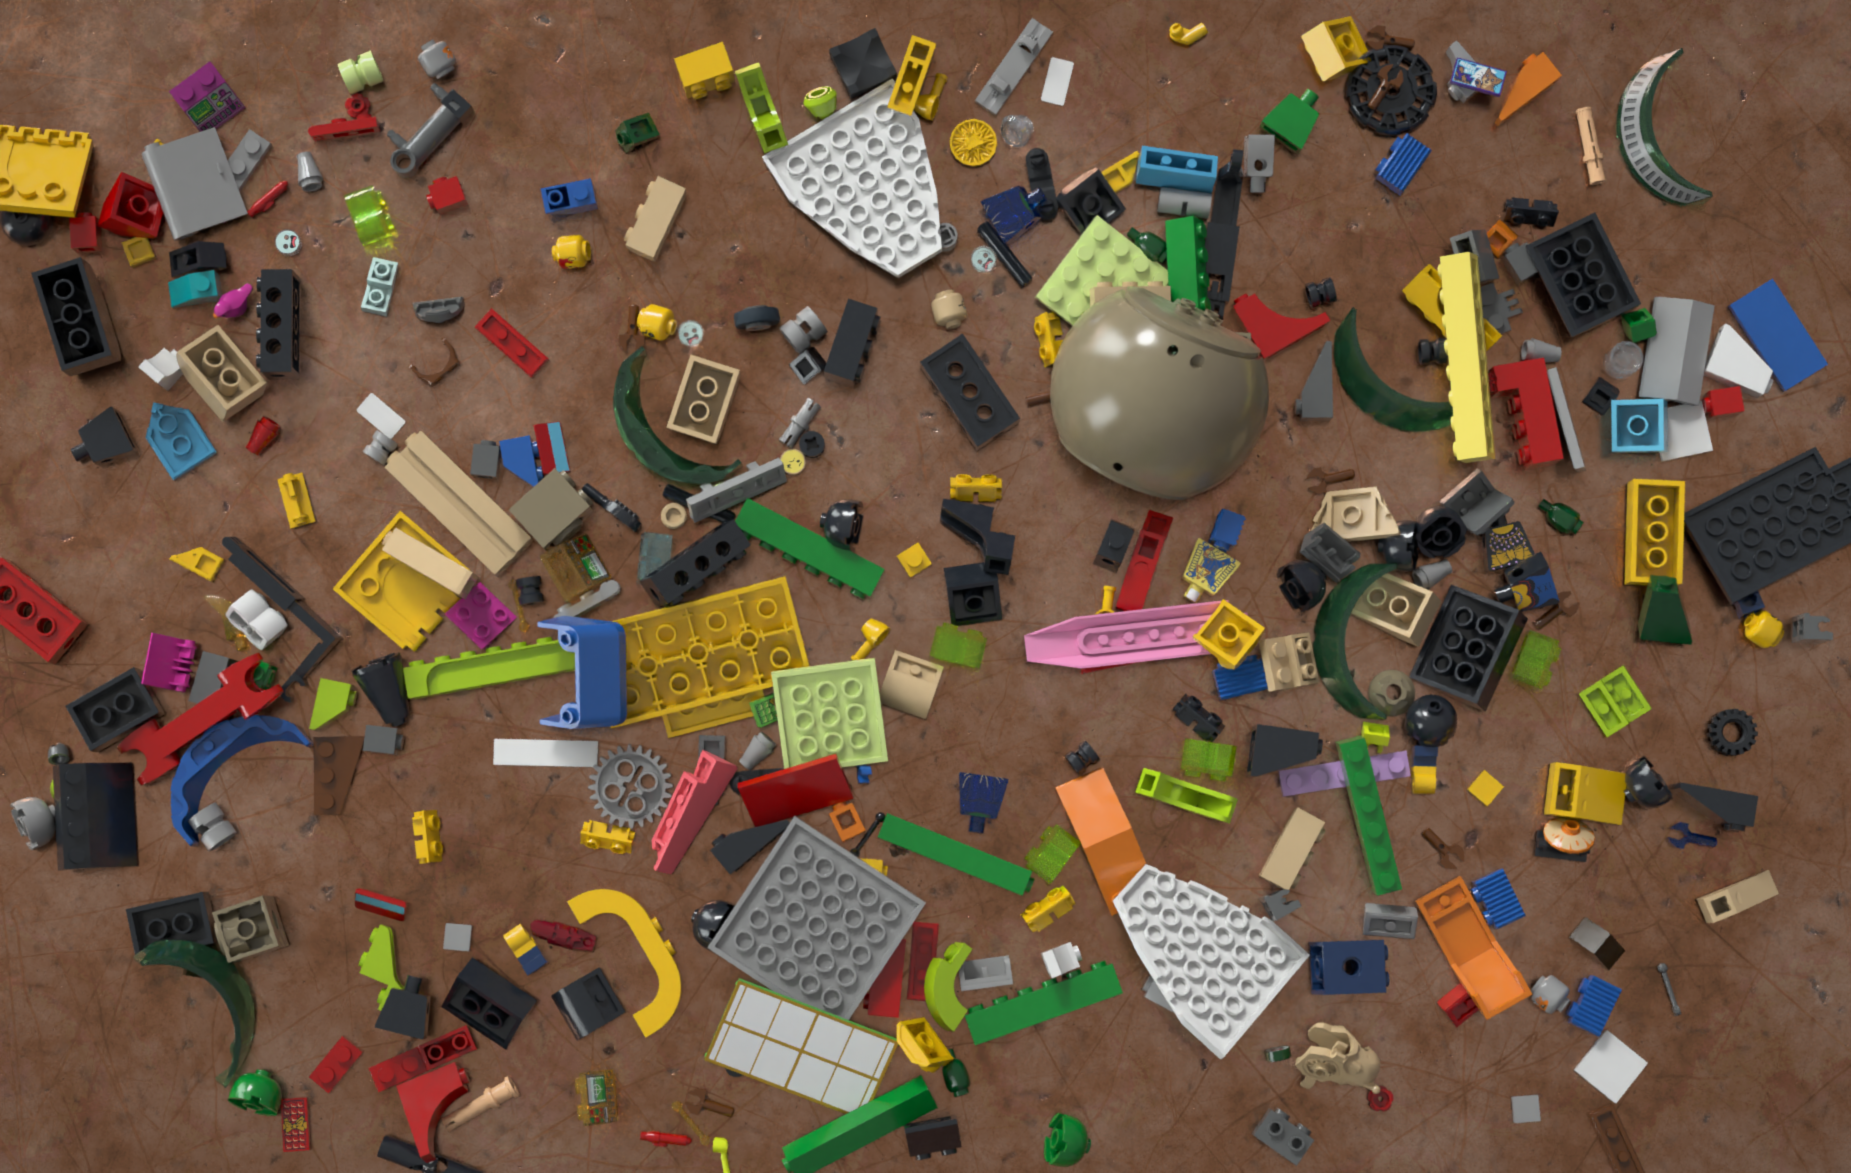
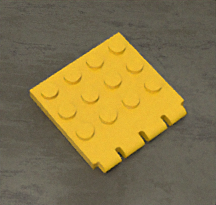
M0 125V211L75 218L93 149V141L90 139V134L71 131L70 136L67 137V131L45 129L44 135H42L41 128L20 127L19 131L16 132V126Z
M399 511L334 586L333 590L402 649L408 646L415 652L426 639L420 633L421 629L423 628L430 634L443 620L436 612L441 609L446 613L460 598L452 591L382 550L384 547L382 544L384 537L389 531L393 532L397 528L464 568H468L404 513Z

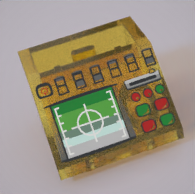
M587 533L561 543L539 556L566 603H570L612 579Z
M615 1068L580 1072L579 1077L575 1078L576 1094H581V1104L577 1105L578 1120H583V1126L618 1122Z

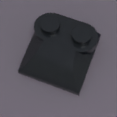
M1098 168L1080 175L1062 189L1056 197L1058 206L1067 214L1081 235L1095 216L1098 215L1105 222L1109 223L1126 210Z

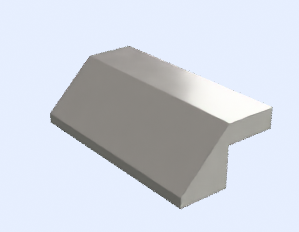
M1654 297L1652 316L1656 322L1657 334L1654 337L1648 338L1639 397L1645 399H1665L1691 406L1699 405L1715 305L1690 299Z

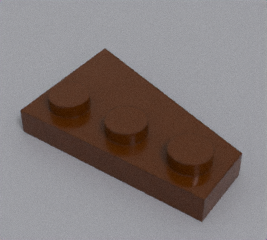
M365 736L313 737L314 815L342 814L351 787V781L359 762Z

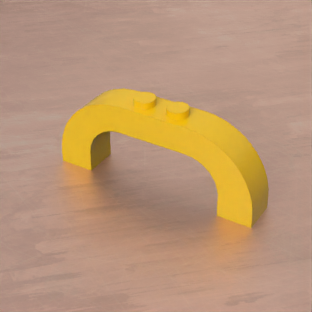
M591 890L567 901L580 924H584L603 913L619 915L629 924L659 979V990L653 1002L633 1014V1017L645 1038L660 1030L673 1017L679 1006L682 995V978L677 962L673 957L676 951L669 939L667 941L663 940L660 934L663 928L657 918L651 919L646 909L637 900L615 890Z

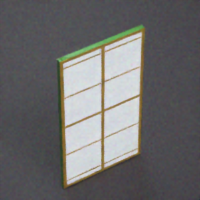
M738 979L708 1051L705 1053V1061L844 1114L874 1099L895 1050L899 1046L896 1038L743 979Z

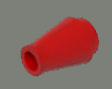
M263 416L261 420H257L246 448L250 452L259 455L279 435L280 425L266 416Z

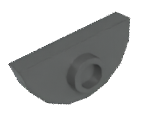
M463 297L414 302L412 304L415 315L421 320L442 323L457 316L463 310L465 303Z

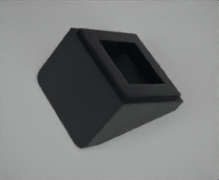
M811 347L801 353L789 366L805 385L824 371L826 361L815 347Z
M1598 377L1583 399V402L1602 415H1605L1611 406V400H1616L1620 390L1602 377Z

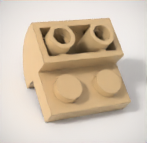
M1309 632L1259 641L1269 692L1319 683Z
M895 650L880 691L881 704L926 719L944 667Z

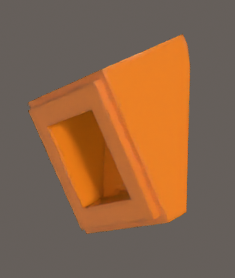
M1498 220L1487 232L1492 253L1497 258L1518 238V235L1501 220Z

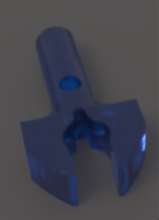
M1678 822L1668 828L1679 830L1682 835H1685V837L1679 840L1667 837L1668 842L1674 848L1684 849L1687 843L1713 848L1717 845L1716 837L1692 833L1688 829L1689 823Z

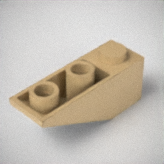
M1766 870L1700 897L1697 901L1706 923H1715L1779 893L1770 871Z

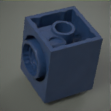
M1384 940L1309 942L1311 994L1386 993V987L1389 986L1390 979L1388 971H1385V961L1388 960L1387 945H1384Z

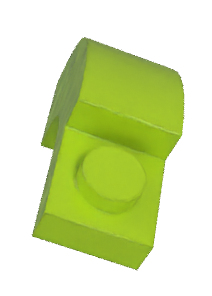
M759 62L736 70L735 74L744 102L764 153L788 145Z
M955 942L946 949L944 959H932L927 969L924 983L925 1000L932 1017L941 1028L952 1032L956 1030L968 1011L960 1004L954 991L956 974L972 951L971 947L960 942Z

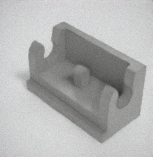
M1009 955L964 961L958 970L961 991L1013 984Z

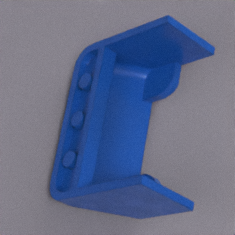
M560 616L539 621L538 627L558 630V641L565 651L575 652L576 703L564 704L561 707L560 714L540 719V725L579 729L610 727L622 724L627 717L626 635L624 628L617 622L572 616Z

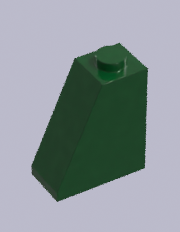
M1650 575L1638 620L1641 640L1692 644L1690 623L1676 578Z

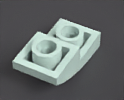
M373 257L361 305L362 311L387 316L394 290L398 262Z

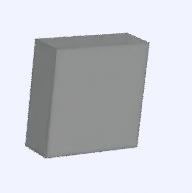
M446 923L443 949L470 951L473 925Z
M1538 1095L1511 1097L1513 1123L1541 1121Z

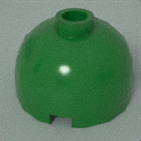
M256 1070L255 1073L241 1075L233 1083L229 1092L228 1102L245 1111L247 1108L257 1110L255 1114L276 1116L282 1101L281 1088L275 1080L270 1078L271 1073L264 1070Z
M1061 1113L1054 1115L1048 1126L1053 1128L1051 1139L1046 1136L1044 1141L1045 1160L1054 1166H1073L1089 1152L1091 1139L1088 1138V1132L1084 1123L1078 1118Z

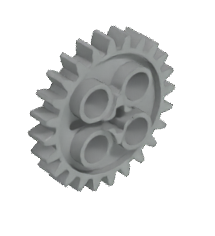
M628 744L627 751H624L621 745L617 747V754L612 750H608L609 759L601 756L599 759L603 765L593 766L598 774H591L589 776L590 779L596 781L595 784L588 786V789L596 791L595 794L590 796V799H598L599 802L594 806V809L601 807L604 809L601 817L607 814L611 815L610 824L615 819H618L619 827H622L625 821H628L630 829L633 828L634 821H638L639 825L643 827L645 818L652 823L654 821L653 813L658 816L662 815L659 806L667 808L668 804L663 799L672 797V794L666 791V788L673 787V783L666 782V779L672 774L663 773L667 763L661 765L657 763L661 757L660 755L654 758L650 757L652 753L651 748L646 753H642V745H639L636 751H633L631 744ZM626 761L632 765L633 771L631 774L622 775L619 772L618 766L621 762ZM640 765L643 766V770L635 783V787L638 788L637 791L632 789L625 803L620 807L618 803L627 788L624 782L629 783ZM650 774L654 776L655 785L651 788L643 786L641 783L643 775ZM608 785H617L620 789V795L616 798L609 797L606 793ZM639 797L643 802V807L640 810L631 809L629 806L630 798Z

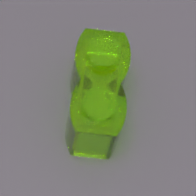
M371 185L344 195L356 232L363 246L392 236L390 229L394 228V224L390 214H384L382 205L386 204L381 190L376 191L375 187Z
M943 623L942 627L937 626L929 657L979 670L987 638L982 637L983 632L968 629L967 633L957 631L958 626L949 623Z
M1528 630L1512 669L1510 679L1538 690L1542 689L1543 685L1547 686L1552 676V672L1549 671L1552 661H1557L1561 652V648L1558 647L1559 640Z
M1185 738L1180 770H1185L1186 776L1200 778L1201 773L1211 774L1210 779L1226 782V777H1232L1237 746Z
M1057 824L1054 828L1050 826L1046 828L1040 837L1043 843L1038 849L1033 846L1024 858L1028 861L1025 867L1049 885L1081 844L1078 839Z

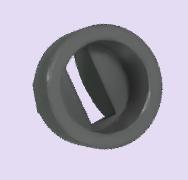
M57 743L56 746L51 745L48 749L49 763L53 765L67 763L69 761L67 746L62 743Z

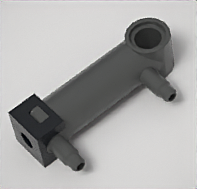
M436 83L431 85L430 89L441 100L442 105L408 141L393 130L388 131L387 136L400 148L393 152L390 163L396 174L401 178L413 177L417 173L419 166L459 123L463 124L474 112L473 107L454 89L448 93ZM403 158L411 159L409 167L404 169L398 167L400 160Z

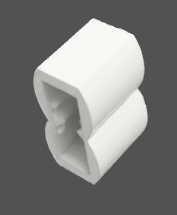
M252 589L234 602L225 614L228 620L238 630L244 632L247 639L260 650L266 648L283 634L288 626L284 616L270 608L265 597Z

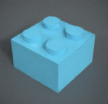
M1611 400L1612 452H1668L1667 400Z

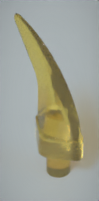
M205 595L204 599L220 613L223 619L226 640H234L237 651L247 649L244 632L238 630L225 615L233 603L221 597Z

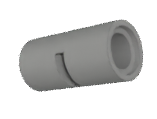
M1161 187L1157 212L1208 219L1212 194Z

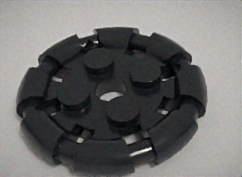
M1385 45L1382 49L1375 50L1373 48L1357 59L1366 58L1368 63L1365 65L1361 64L1353 69L1352 73L1348 74L1345 92L1346 98L1350 100L1351 107L1349 108L1360 124L1364 127L1367 125L1375 129V133L1394 136L1400 135L1402 131L1408 130L1410 132L1415 130L1429 117L1428 112L1435 106L1437 82L1433 81V71L1422 56L1418 53L1415 55L1407 51L1408 48ZM1385 58L1388 64L1380 66L1378 60ZM1402 60L1411 64L1408 70L1399 66ZM1393 64L1387 74V81L1395 79L1399 71L1402 70L1403 83L1399 87V92L1395 96L1386 94L1378 108L1372 110L1368 107V103L1381 84L1380 79L1376 76L1382 67ZM1363 72L1371 74L1368 81L1361 77ZM1416 78H1422L1424 85L1418 86ZM1366 93L1368 101L1361 103L1359 95ZM1415 98L1422 102L1420 108L1413 105ZM1374 111L1383 115L1381 121L1372 117ZM1403 113L1405 120L1397 122L1396 115Z

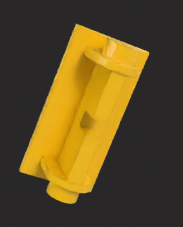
M1044 312L1034 318V330L1039 338V354L1044 362V367L1054 364L1059 347L1063 340L1055 341V336H1061L1063 333L1060 317H1057L1054 312Z
M293 473L283 475V478L277 479L290 528L316 522L303 473L294 475Z
M959 474L956 475V478L950 477V487H955L950 488V499L973 501V492H978V501L996 502L997 499H1002V489H997L1002 488V478H997L995 475L987 474L982 475L981 478H971L970 475Z
M437 810L414 812V817H412L414 836L423 835V840L415 841L416 859H419V864L442 862L443 846L440 842V819L437 815Z
M592 820L584 822L580 844H585L586 847L591 849H610L617 854L632 853L635 831H631L627 827L613 825L611 833H606L608 824Z
M1061 886L1060 888L1052 889L1047 894V897L1041 901L1030 904L1020 915L1032 932L1036 930L1040 932L1054 922L1049 915L1051 912H1054L1056 917L1060 918L1072 910V906L1076 903L1068 890Z

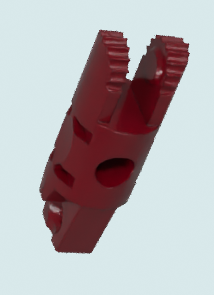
M534 920L530 924L531 934L539 937V939L546 940L548 944L590 953L593 952L596 936L577 927L556 921L551 923L544 920Z

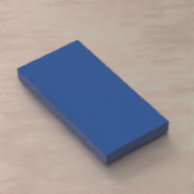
M1773 278L1728 306L1762 360L1773 370L1772 375L1783 392L1828 365Z

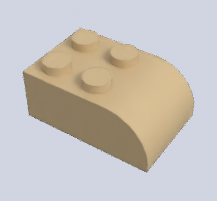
M219 325L177 351L176 358L183 375L222 422L264 394L267 382Z
M690 355L666 428L717 444L741 377L740 370Z

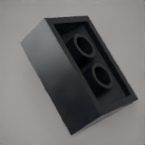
M472 957L456 977L441 1007L506 1050L530 1015L537 1000Z

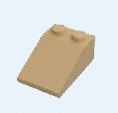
M1366 565L1344 611L1398 639L1419 647L1441 600L1430 590Z

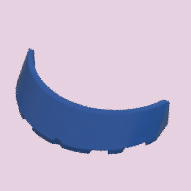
M254 715L247 720H244L243 717H238L213 726L204 732L202 738L196 739L190 745L180 760L170 791L173 827L191 847H196L200 843L198 834L195 833L188 821L198 813L203 791L215 771L237 752L259 743L288 741L312 748L313 742L295 724L280 718Z

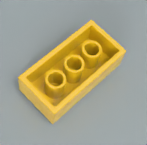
M1632 479L1627 482L1624 585L1648 586L1650 575L1673 577L1677 579L1678 586L1682 584L1685 481Z

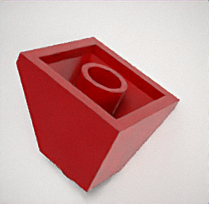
M121 172L103 203L97 226L120 236L156 238L163 210L153 185Z

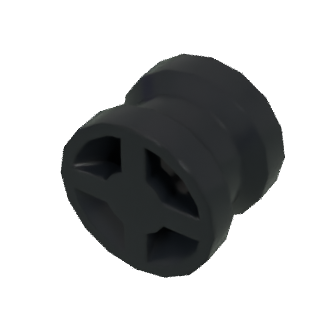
M815 431L804 433L799 441L800 451L809 459L820 457L825 449L822 435Z

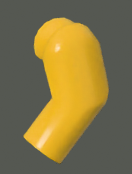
M1175 23L1169 29L1172 40L1186 45H1190L1208 34L1203 23H1200L1191 30L1183 28L1179 23Z

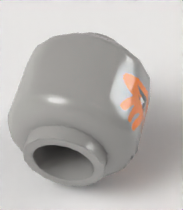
M433 39L421 46L423 52L419 54L418 61L429 77L436 76L439 79L455 69L453 65L456 62V58L446 42L440 41L436 43Z
M1553 975L1546 978L1542 976L1531 989L1533 1003L1548 1014H1552L1556 1010L1562 1012L1571 1001L1567 998L1570 992L1569 988Z

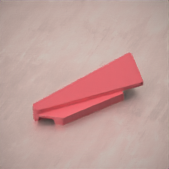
M702 750L694 774L686 771L683 772L652 838V849L656 850L658 854V860L654 865L655 871L666 874L674 872L737 770L736 765Z

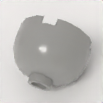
M37 797L23 798L10 804L14 808L11 810L20 835L28 836L30 840L26 843L30 850H35L45 845L53 838L56 831L55 808L53 805L47 806L42 799Z

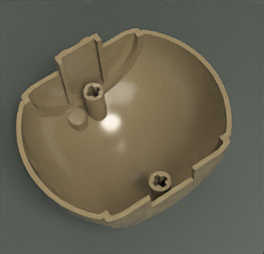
M1128 286L1126 291L1121 289L1093 304L1076 320L1059 347L1051 374L1050 401L1053 419L1059 439L1064 447L1094 471L1144 494L1164 499L1185 500L1208 491L1223 482L1245 462L1253 451L1264 428L1268 412L1269 384L1263 357L1259 356L1261 350L1249 339L1222 327L1223 320L1219 319V314L1209 309L1203 311L1196 308V303L1186 298L1181 300L1177 298L1174 302H1171L1144 288Z

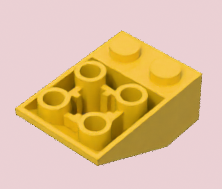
M1559 762L1550 763L1544 815L1622 825L1626 773Z

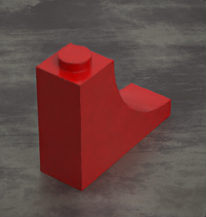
M1246 293L1234 300L1235 305L1231 309L1243 332L1251 333V341L1261 350L1259 356L1263 357V361L1325 327L1331 321L1326 312L1314 317L1301 319L1282 316L1265 306L1255 293L1251 296H1248Z
M455 1062L396 1086L420 1158L425 1163L436 1160L434 1134L442 1114L452 1102L469 1092L466 1085L470 1082L465 1068L461 1069Z

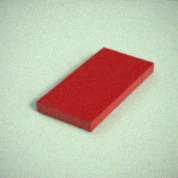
M837 754L738 783V790L755 827L771 824L853 799V792Z

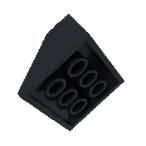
M1592 213L1525 246L1571 338L1636 309L1641 304L1596 213Z
M1451 584L1409 678L1464 704L1486 712L1528 618L1518 609Z
M132 762L72 763L53 766L58 871L137 866Z

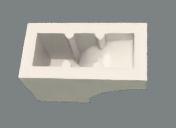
M163 348L156 356L151 359H145L139 365L142 371L167 391L183 375L177 362V351L174 349L169 352Z
M1071 942L1041 953L1050 978L1080 967L1078 961L1083 960L1078 946L1072 947Z

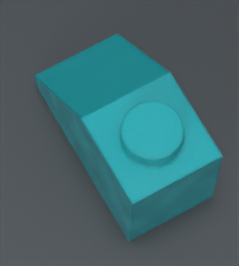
M215 270L187 274L168 282L172 308L216 302L222 296L220 275Z

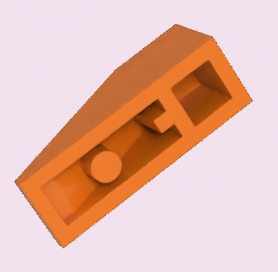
M1544 52L1538 56L1533 53L1522 62L1524 66L1518 73L1495 121L1497 126L1561 78V73Z

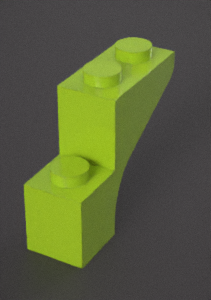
M1143 768L1136 789V793L1153 800L1229 824L1238 801L1237 798L1146 768Z
M380 924L379 928L375 927L369 938V942L372 945L368 953H363L358 966L362 967L359 973L388 985L387 989L382 988L377 999V1003H380L378 1008L380 1011L392 988L404 990V986L397 976L393 930L384 924Z

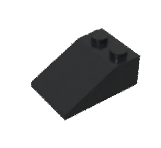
M1687 783L1670 784V791L1715 824L1724 825L1723 830L1745 832V828L1754 827L1758 796Z
M788 820L730 833L728 836L721 834L711 843L714 847L710 851L727 872L733 875L786 830L790 822Z
M956 1115L904 1125L910 1157L915 1156L916 1160L931 1158V1153L941 1151L942 1156L957 1153L956 1148L962 1147Z

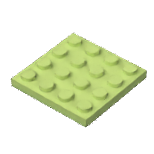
M1097 215L1035 298L1073 326L1076 320L1090 308V289L1097 287V282H1112V287L1122 286V282H1138V286H1148V282L1162 281L1163 286H1168V270L1158 262L1149 260L1139 247Z
M875 658L771 672L784 769L833 754H837L842 767L888 761Z

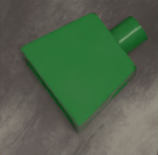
M1306 89L1300 99L1290 93L1262 120L1259 127L1270 135H1275L1274 138L1299 155L1319 116V113L1312 108L1319 99V96L1310 89Z

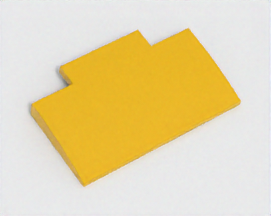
M786 576L612 621L619 623L624 628L626 635L627 717L622 724L610 727L612 729L662 716L668 738L752 717L753 713L749 703L764 697L763 689L773 687L772 671L810 666Z

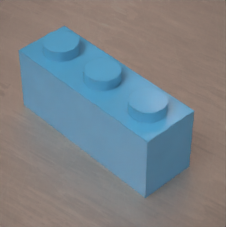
M1142 146L1137 163L1136 184L1212 193L1217 176L1218 156Z

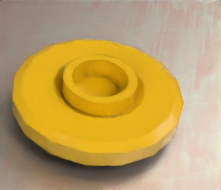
M977 119L965 120L952 131L950 149L955 159L963 165L971 167L981 166L990 161L995 154L997 147L996 134L986 122Z

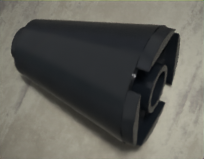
M400 652L371 660L364 668L360 665L351 670L353 677L385 724L391 723L392 727L407 722L405 717L409 716L410 712Z

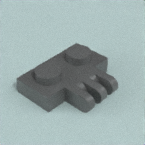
M1490 283L1481 287L1483 318L1502 335L1512 330L1508 319L1523 313L1521 308L1511 311L1510 307L1519 304L1518 298L1507 301V297L1516 294L1514 289L1498 294L1494 283Z

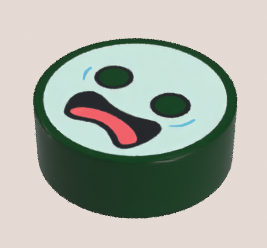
M1278 1046L1264 1051L1266 1061L1268 1062L1282 1061L1292 1056L1290 1046Z

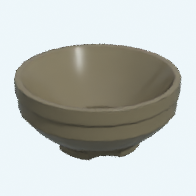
M1385 670L1378 673L1370 682L1368 698L1371 706L1378 713L1390 717L1399 716L1405 713L1414 702L1415 687L1412 680L1403 672ZM1395 684L1401 689V696L1397 700H1392L1387 696L1386 689L1389 685Z

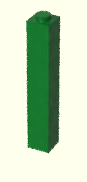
M888 813L878 835L879 839L1023 896L1024 891L1030 892L1035 879L1030 877L1032 874L1030 870Z
M922 1075L782 1147L785 1154L782 1162L788 1173H814L938 1107Z

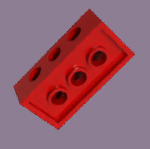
M3 557L0 558V624L47 662L56 664L88 623L12 562ZM11 589L12 597L6 601L4 598L5 592ZM28 605H31L32 613L25 617L24 610ZM48 621H51L52 629L50 632L45 633L44 626Z

